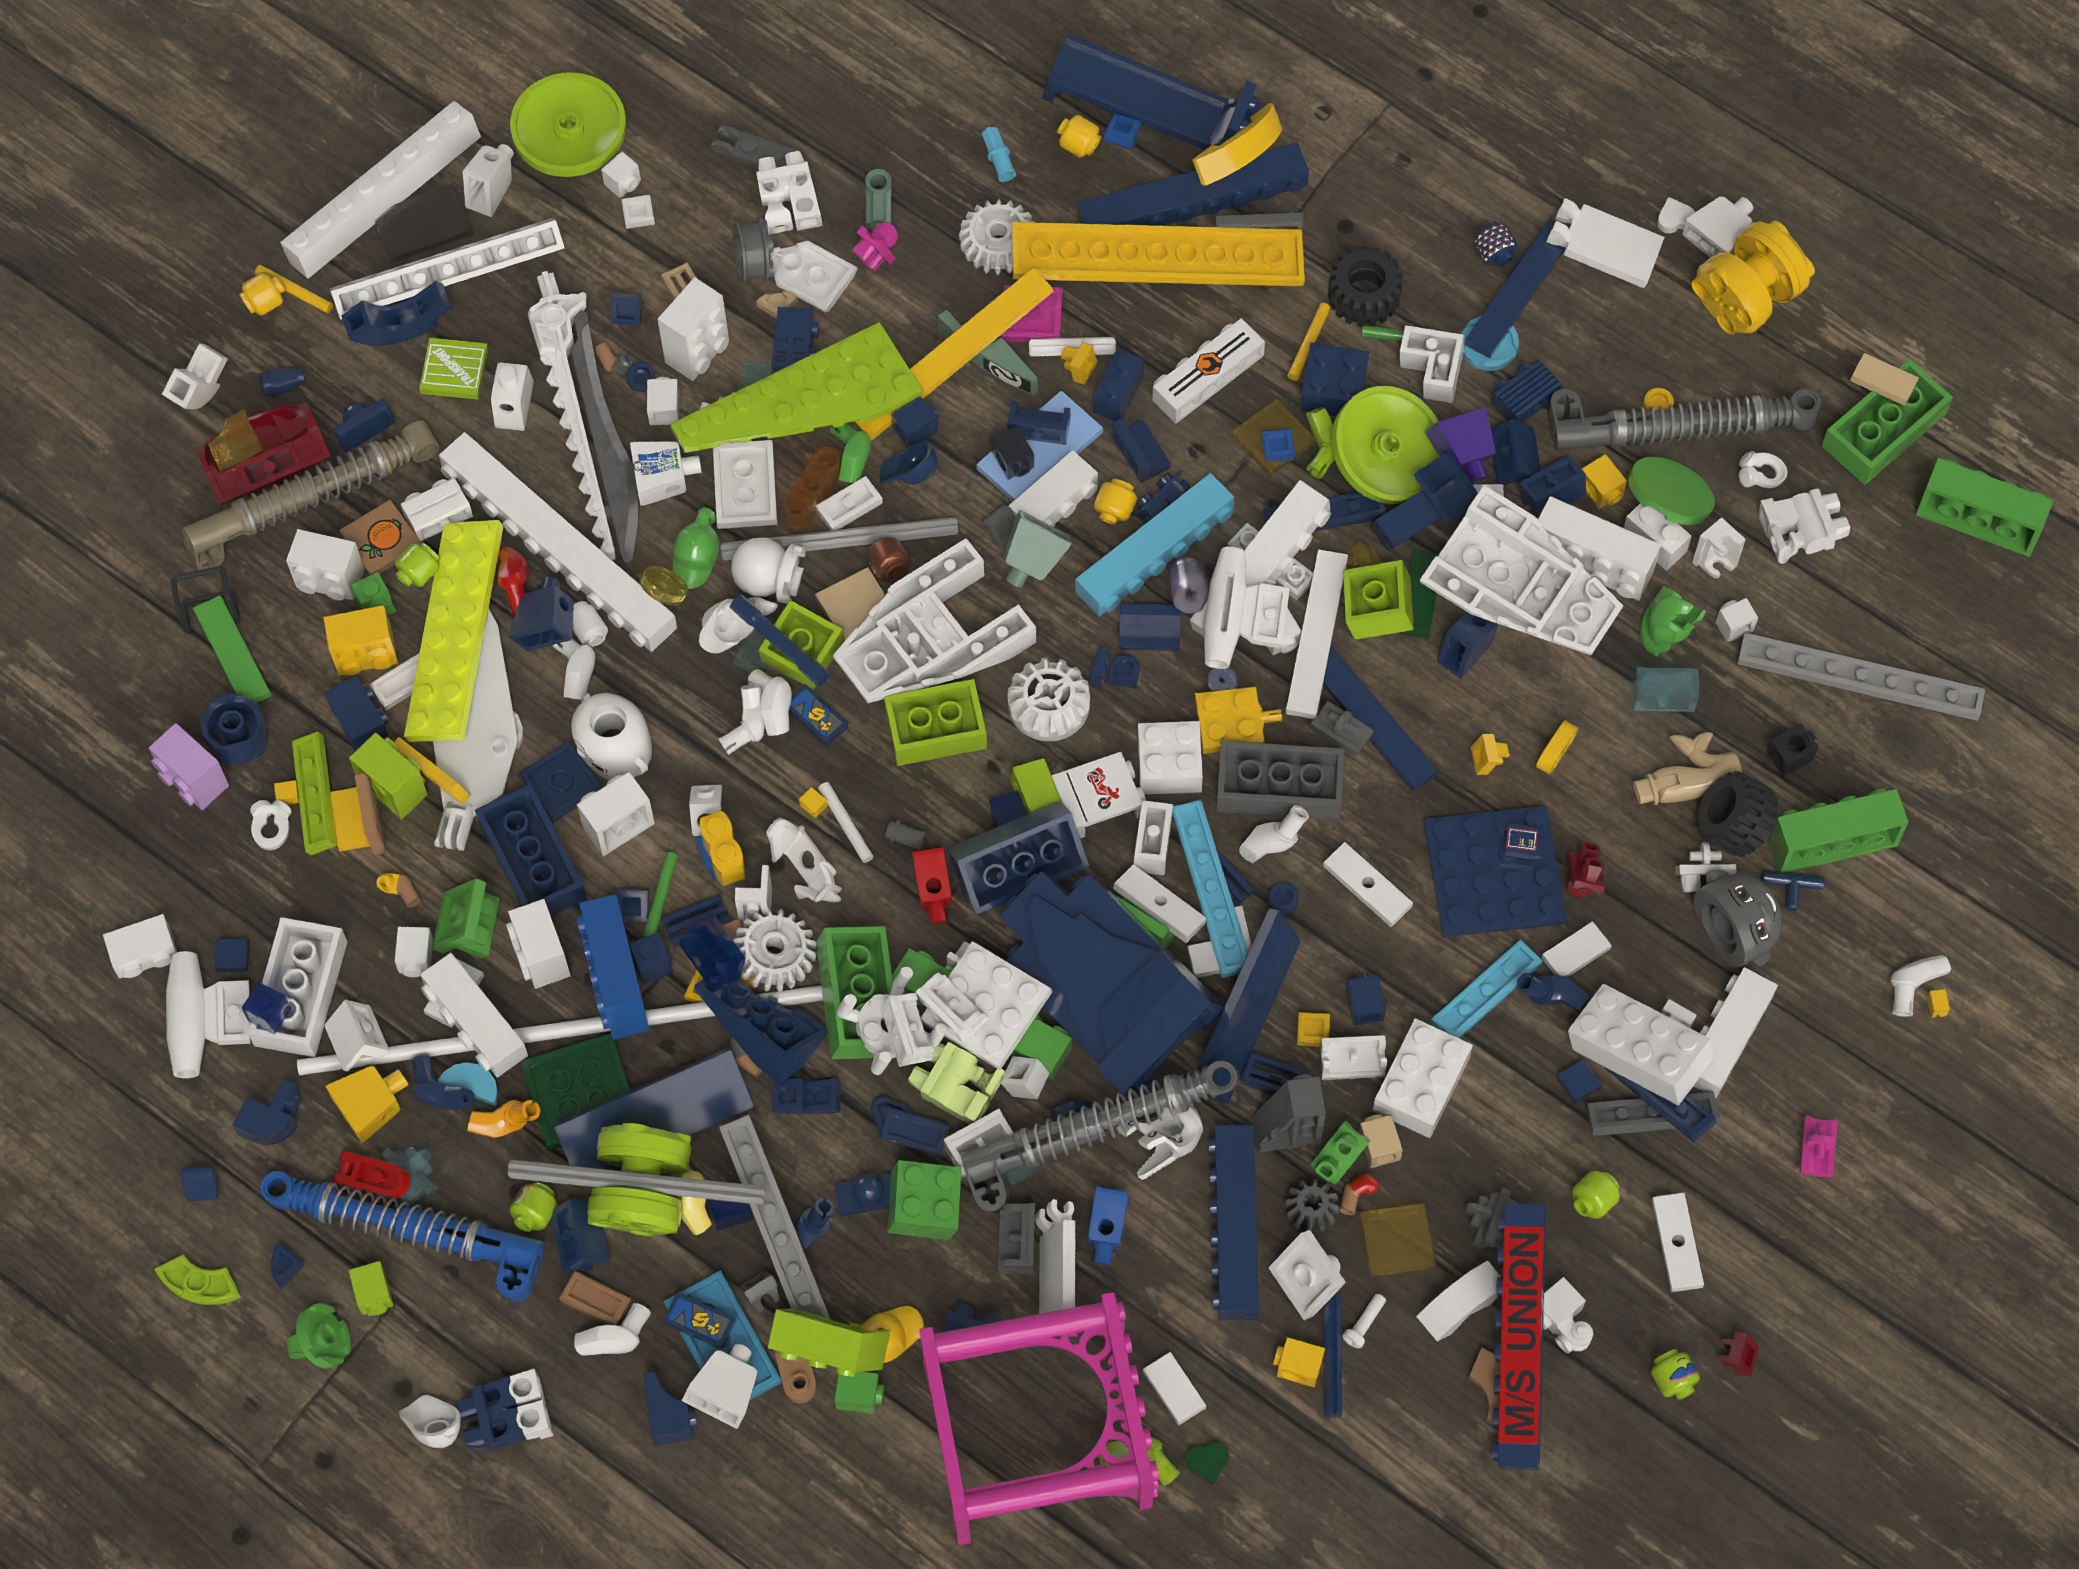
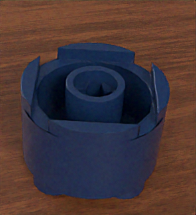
M236 693L225 694L215 698L209 704L210 707L206 710L205 714L203 712L200 721L202 734L211 753L222 764H243L261 756L265 752L268 741V728L258 705L254 701Z

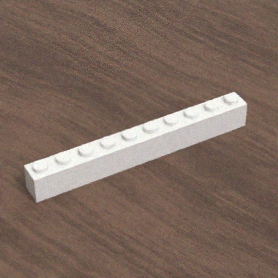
M464 432L439 454L442 465L441 472L448 480L455 478L462 485L461 489L470 499L474 500L476 498L479 500L485 512L492 518L497 516L503 521L504 528L512 536H520L524 540V545L531 553L535 555L539 553L544 557L546 565L553 572L557 573L560 571L566 577L565 580L575 591L581 590L587 595V600L595 609L599 610L602 608L608 614L609 620L617 628L623 627L629 632V637L637 646L642 647L644 645L652 652L677 629L675 615L468 434Z

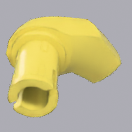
M687 1164L686 1172L672 1174L673 1177L705 1180L703 1175L698 1171H693L689 1164ZM675 1196V1198L682 1201L681 1219L693 1235L704 1232L712 1225L705 1209L706 1199Z

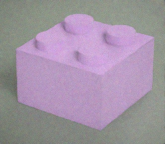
M177 723L149 747L154 758L151 760V763L159 771L157 773L158 777L168 787L172 784L180 790L178 795L189 806L194 803L201 810H204L229 787L219 762Z

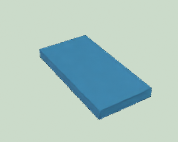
M721 1271L679 1292L736 1318V1323L722 1350L679 1331L700 1370L716 1350L729 1355L735 1344H741L752 1352L747 1364L758 1371L750 1400L782 1383L781 1378ZM676 1294L663 1301L667 1311Z

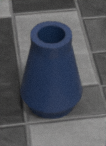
M301 367L265 369V372L259 373L263 395H271L272 398L305 384Z

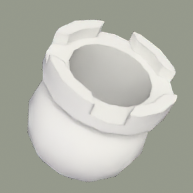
M752 538L740 545L732 557L731 574L734 582L742 591L753 596L767 597L776 593L778 602L788 604L790 600L792 601L790 595L796 597L804 568L798 567L799 556L805 557V547L791 544L785 551L779 543L771 539Z

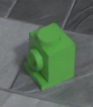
M378 572L351 584L355 599L361 610L384 605L387 616L396 612L389 591Z

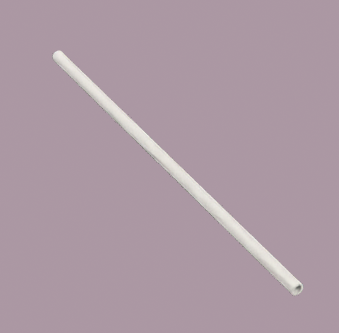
M821 985L757 994L765 999L770 995L778 999V1004L781 1006L823 1001ZM705 1002L645 1010L648 1025L715 1016ZM601 1017L513 1030L523 1043L607 1032L610 1031V1028L604 1030ZM459 1037L388 1047L389 1051L383 1059L362 1054L352 1068L411 1060L420 1055L432 1057L474 1051L475 1049L472 1046L467 1049ZM337 1054L297 1060L299 1075L342 1069Z

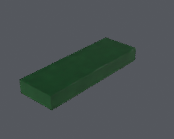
M1413 550L1409 575L1411 577L1414 630L1400 632V635L1430 638L1437 593L1419 581L1434 558L1439 556L1437 553Z

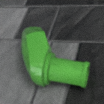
M844 423V426L836 427L838 430L831 427L830 432L846 445L842 456L839 480L855 483L861 479L870 455L871 438L865 431H856L851 425Z

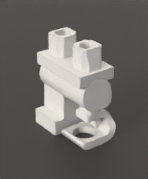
M800 151L786 154L787 166L778 168L775 166L774 157L759 159V172H756L762 206H768L765 214L768 235L793 230L791 214L782 204L786 201H791L797 231L823 226L808 162H804Z
M1818 488L1810 490V493H1801L1774 502L1773 498L1761 500L1758 517L1766 537L1769 538L1776 558L1781 564L1786 563L1791 556L1798 552L1799 548H1803L1806 554H1812L1823 549H1833L1835 540L1848 536L1850 532V525L1845 516L1831 519L1830 514L1840 511V501L1836 493L1821 495ZM1789 533L1788 540L1784 541L1782 535Z

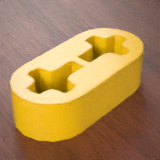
M1564 720L1541 754L1536 768L1550 775L1573 742L1579 727Z

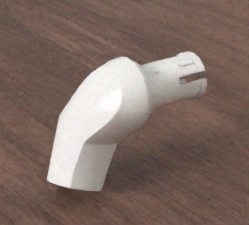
M573 639L552 645L554 649L569 659L566 668L564 697L581 699L587 692L594 670V650L589 645H580Z
M759 669L754 670L748 677V685H761L760 711L767 735L774 736L788 732L790 730L788 711L792 697L788 682L782 677L772 678Z
M759 684L741 687L743 712L740 723L742 725L723 737L718 738L728 755L749 741L758 742L764 736L765 724L760 711L762 690Z
M1939 955L1920 959L1903 966L1893 973L1890 983L1895 988L1892 1014L1903 1017L1913 1016L1915 989L1927 981L1948 974L1951 971V966L1947 957Z
M633 1303L621 1326H597L575 1334L574 1344L576 1351L582 1356L631 1352L639 1345L638 1334L651 1315V1312L645 1306Z

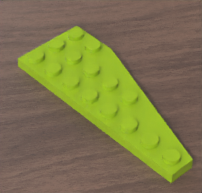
M878 322L671 423L670 427L683 451L687 453L721 447L720 444L735 441L746 443L751 442L753 438L767 436V439L811 432L814 431V428L830 425H833V428L844 426V423L860 421V423L871 422L913 401L919 396H923V390L881 323Z

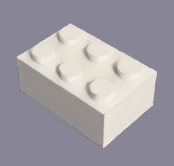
M694 277L657 319L665 363L692 381L699 374L707 371L711 360L717 353H722L729 343L723 295Z
M1414 1019L1375 1098L1372 1112L1383 1117L1391 1115L1394 1122L1431 1138L1470 1058L1473 1045L1418 1019Z

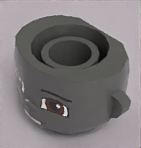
M1716 870L1707 874V884L1695 893L1693 901L1696 915L1717 954L1732 967H1742L1749 963L1756 968L1763 966L1768 962L1770 950L1779 941L1783 930L1782 912L1774 894L1764 882L1752 875L1745 873L1729 874L1724 870Z

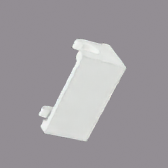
M1721 517L1700 535L1692 563L1696 567L1699 565L1710 576L1719 578L1720 573L1713 568V564L1719 562L1729 571L1735 569L1746 539Z
M939 972L915 992L919 1000L962 1043L966 1042L988 1020L984 1013L945 975L942 976Z
M916 993L889 996L881 1007L899 1067L930 1061L934 1058V1048L928 1044L917 1010L916 1000L918 998Z
M1385 1035L1322 1038L1320 1046L1322 1080L1385 1077L1387 1067Z
M997 1109L945 1138L944 1150L954 1166L961 1168V1178L966 1176L961 1155L1012 1137L1014 1133L1000 1109Z

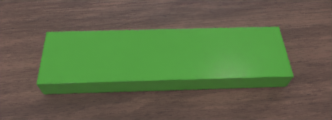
M221 595L194 607L193 610L235 693L243 695L244 698L255 703L270 697V691Z

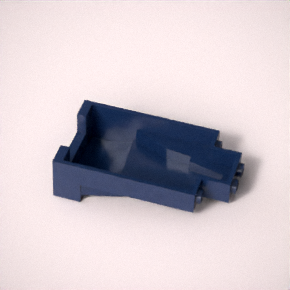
M1043 871L1039 874L1035 873L1025 882L1024 886L1026 888L1018 896L1011 897L1004 904V911L999 915L1024 942L1022 945L1018 944L1009 951L1006 962L1051 988L1052 993L1043 1007L1099 1064L1096 1068L1122 1095L1128 1096L1129 1089H1132L1138 1097H1141V1085L1143 1084L1149 1089L1152 1086L1153 1080L1157 1081L1161 1077L1156 1070L1196 1028L1205 1031L1223 1012L1225 1006L1097 877L1090 874L1086 877L1082 876L1072 885V892L1069 894L1050 874Z

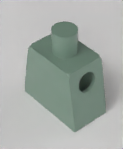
M1019 510L1003 554L1004 561L1013 566L1006 580L1019 588H1022L1029 575L1042 581L1071 546L1070 535Z

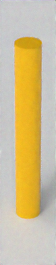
M262 265L256 267L255 275L265 272L270 278L277 276L286 292L327 314L331 312L333 303Z
M1320 303L1287 374L1289 379L1294 381L1299 379L1308 359L1310 344L1316 342L1331 309L1328 304Z

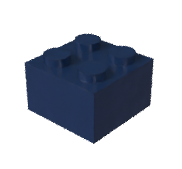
M1311 343L1300 411L1309 412L1319 407H1325L1330 416L1337 417L1344 404L1364 390L1369 351Z

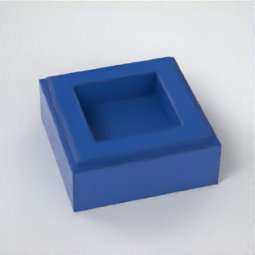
M1291 429L1262 431L1261 437L1265 462L1294 460L1295 453Z

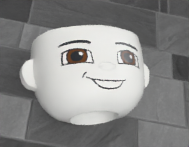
M605 692L593 696L587 693L582 696V704L578 706L573 714L571 729L577 746V752L594 772L608 780L618 775L623 776L628 772L634 778L648 771V764L652 758V743L645 718L641 711L632 702L619 695ZM610 729L621 730L620 734L614 737L605 738L601 736Z

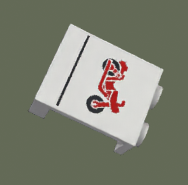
M1121 752L1052 775L1062 803L1072 813L1080 838L1085 837V827L1124 813L1134 811L1136 818H1140L1142 800L1146 801L1142 788H1136L1133 782V778H1135L1133 766L1130 761L1125 762Z

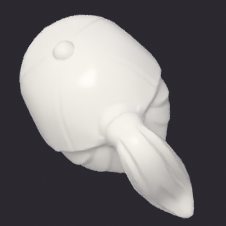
M761 597L747 599L764 616L774 612L778 607V604L764 600ZM734 599L723 600L705 612L702 619L703 628L699 636L700 646L710 653L724 652L737 645L754 630V627L749 626L729 608Z

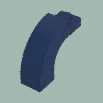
M434 281L414 297L402 303L378 306L362 300L341 315L349 340L364 345H391L419 337L438 326L435 319L451 309V305L443 283Z

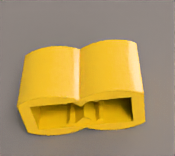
M719 811L700 818L703 845L711 857L713 871L717 880L723 886L745 879L743 854L739 844L734 840L732 825L727 815Z

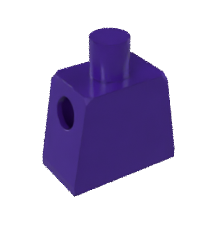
M1485 407L1437 422L1425 431L1439 457L1450 451L1461 469H1466L1471 483L1488 477L1482 462L1492 457L1496 449Z

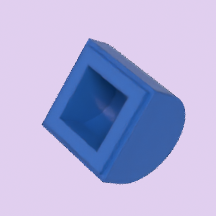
M1114 113L1105 131L1104 142L1133 150L1139 136L1141 121Z

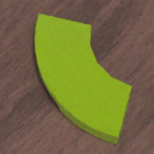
M183 1254L155 1268L157 1275L164 1285L174 1294L187 1301L204 1305H217L241 1298L227 1267L217 1270L200 1269L191 1264Z

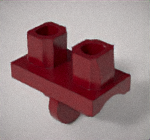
M1581 842L1578 852L1569 851L1566 857L1570 873L1567 886L1569 892L1575 897L1588 896L1593 890L1597 894L1603 895L1605 890L1602 875L1604 864L1598 858L1601 851L1600 847L1596 844Z

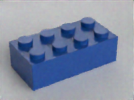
M617 895L579 903L582 915L576 918L603 1029L610 1028L613 1040L650 1031Z

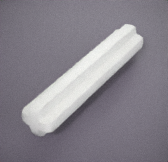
M1114 337L1029 340L1030 356H1061L1066 346L1079 349L1082 342L1093 345L1096 355L1114 354L1116 351V341Z

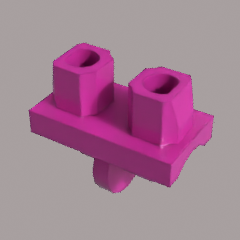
M886 222L878 224L874 228L872 235L863 226L857 231L862 239L852 251L874 272L884 260L890 265L896 260V257L888 249L898 240V232L892 224Z
M1805 1116L1800 1174L1832 1178L1837 1120H1819Z

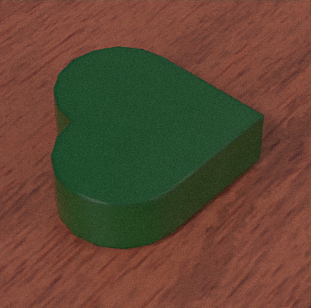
M1220 1443L1209 1444L1206 1448L1195 1446L1186 1455V1465L1191 1472L1213 1485L1227 1465L1229 1452Z

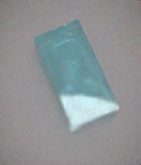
M1637 667L1633 679L1634 711L1695 712L1699 699L1698 669Z

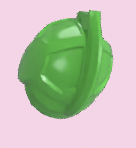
M1663 586L1656 597L1650 602L1642 617L1640 637L1643 646L1649 653L1657 657L1659 653L1669 651L1671 644L1680 642L1691 634L1692 629L1695 627L1693 624L1701 621L1706 611L1683 600L1673 589Z

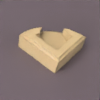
M783 291V293L765 294L756 301L758 308L777 319L778 307L792 308L798 299L796 294Z

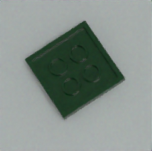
M611 1033L521 1061L533 1103L537 1102L540 1107L538 1120L548 1151L562 1147L553 1124L630 1091Z

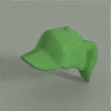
M703 507L699 509L696 520L685 526L675 539L673 575L676 582L687 589L700 587L706 582L719 553V538L711 526L716 523V515L709 508Z

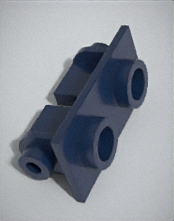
M1179 471L1174 475L1168 472L1156 483L1159 488L1152 495L1147 492L1135 503L1139 508L1131 515L1134 517L1141 513L1143 515L1141 520L1145 525L1166 508V505L1163 503L1165 500L1170 505L1191 488L1189 483L1178 479L1183 472Z

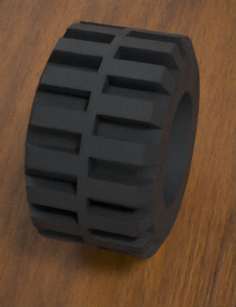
M1361 246V250H1356L1355 247L1351 248L1348 255L1343 252L1339 255V260L1334 261L1332 270H1330L1328 299H1330L1331 309H1336V315L1339 318L1344 316L1346 323L1351 325L1352 322H1356L1357 327H1363L1367 323H1369V326H1376L1377 321L1382 324L1387 321L1388 316L1392 317L1395 314L1401 299L1403 273L1402 269L1398 268V261L1396 259L1390 260V253L1385 251L1382 254L1380 253V248L1374 247L1373 250H1369L1367 246ZM1366 280L1375 283L1380 289L1371 293H1364L1354 289L1351 284Z
M1740 771L1728 772L1723 778L1719 777L1715 784L1708 788L1705 797L1703 796L1701 800V806L1697 811L1699 816L1696 820V826L1699 827L1698 834L1702 836L1704 841L1732 856L1744 857L1746 854L1750 855L1755 852L1757 847L1760 848L1764 844V840L1770 836L1772 827L1776 824L1777 820L1775 818L1779 811L1777 807L1778 798L1771 788Z

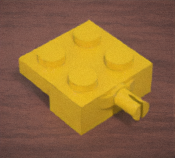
M1256 687L1195 693L1203 754L1220 752L1221 741L1264 744V723L1282 722L1281 709L1262 711L1258 703Z

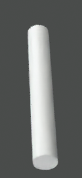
M825 782L818 787L819 791L827 800L828 806L863 863L869 862L874 856L830 783Z

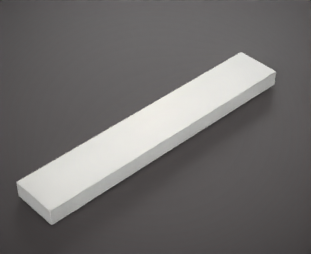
M1318 549L1286 708V714L1311 719H1315L1317 716L1344 580L1343 570H1346L1348 554Z

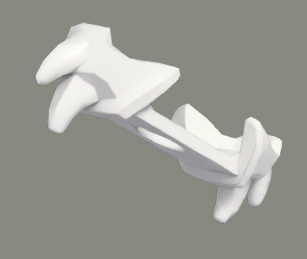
M783 818L774 820L773 824L766 831L771 845V861L775 863L784 853L802 875L808 887L795 885L794 891L799 899L808 897L816 903L821 900L834 903L840 902L841 897L837 894L842 888L835 885L834 876L837 873L836 869L825 860L804 831L805 827L803 825L796 826L785 819L783 820ZM805 851H810L814 857L813 864L815 867L813 869L806 868L802 863V855Z

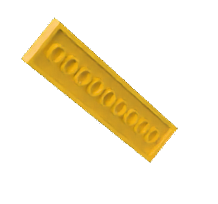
M1012 222L1011 226L1013 279H1020L1032 268H1035L1045 280L1266 286H1303L1305 282L1302 229Z

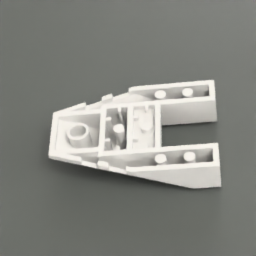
M967 538L891 585L885 597L878 605L875 604L865 621L859 628H855L833 655L835 661L867 703L882 700L884 696L914 691L967 676L1009 660L1036 643V626L1019 605L968 636L943 604L947 599L984 577V560Z

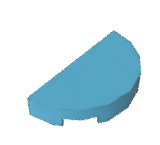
M466 1062L453 1065L444 1071L438 1079L439 1083L446 1086L470 1089L474 1093V1099L493 1106L497 1105L499 1094L496 1081L489 1070L485 1072L479 1064Z

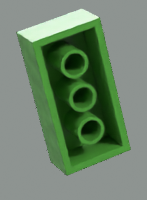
M1910 359L1901 365L1899 369L1917 376L1919 379L1905 406L1871 391L1827 429L1821 447L1864 485L1870 482L1947 414L1953 399L1947 391Z
M1938 458L1916 515L2030 557L2043 530L2054 500L2047 498L2040 492H2030L2019 488L2012 482L1992 478L1985 472L1973 471L1962 467L1955 461Z
M1878 789L1871 792L1868 796L1860 798L1848 796L1835 804L1818 803L1811 806L1809 810L1801 812L1789 810L1783 812L1777 817L1768 842L1779 873H1788L1897 847L1909 822L1897 789L1890 791Z
M885 926L824 928L816 941L826 1026L828 1029L830 1058H874V1054L865 1048V1043L860 1035L858 1037L856 1023L840 1018L837 1015V1009L848 994L856 997L857 1003L853 1009L860 1011L874 995H890L893 980ZM882 1020L881 1027L884 1031L888 1032L885 1020Z

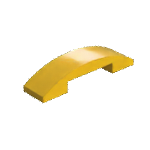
M1269 103L1251 116L1252 123L1220 146L1212 145L1192 159L1202 185L1211 184L1239 170L1261 155L1275 142L1282 131V126L1273 103Z

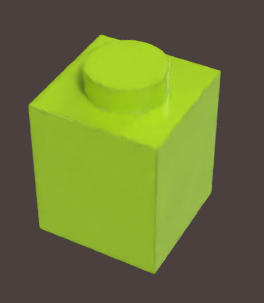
M380 1261L349 1270L357 1305L362 1315H380L386 1312L387 1308L394 1306L386 1273Z

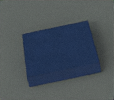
M570 741L518 773L525 786L532 785L552 823L576 809L577 804L580 803L586 794L593 791L597 792L603 788V785Z

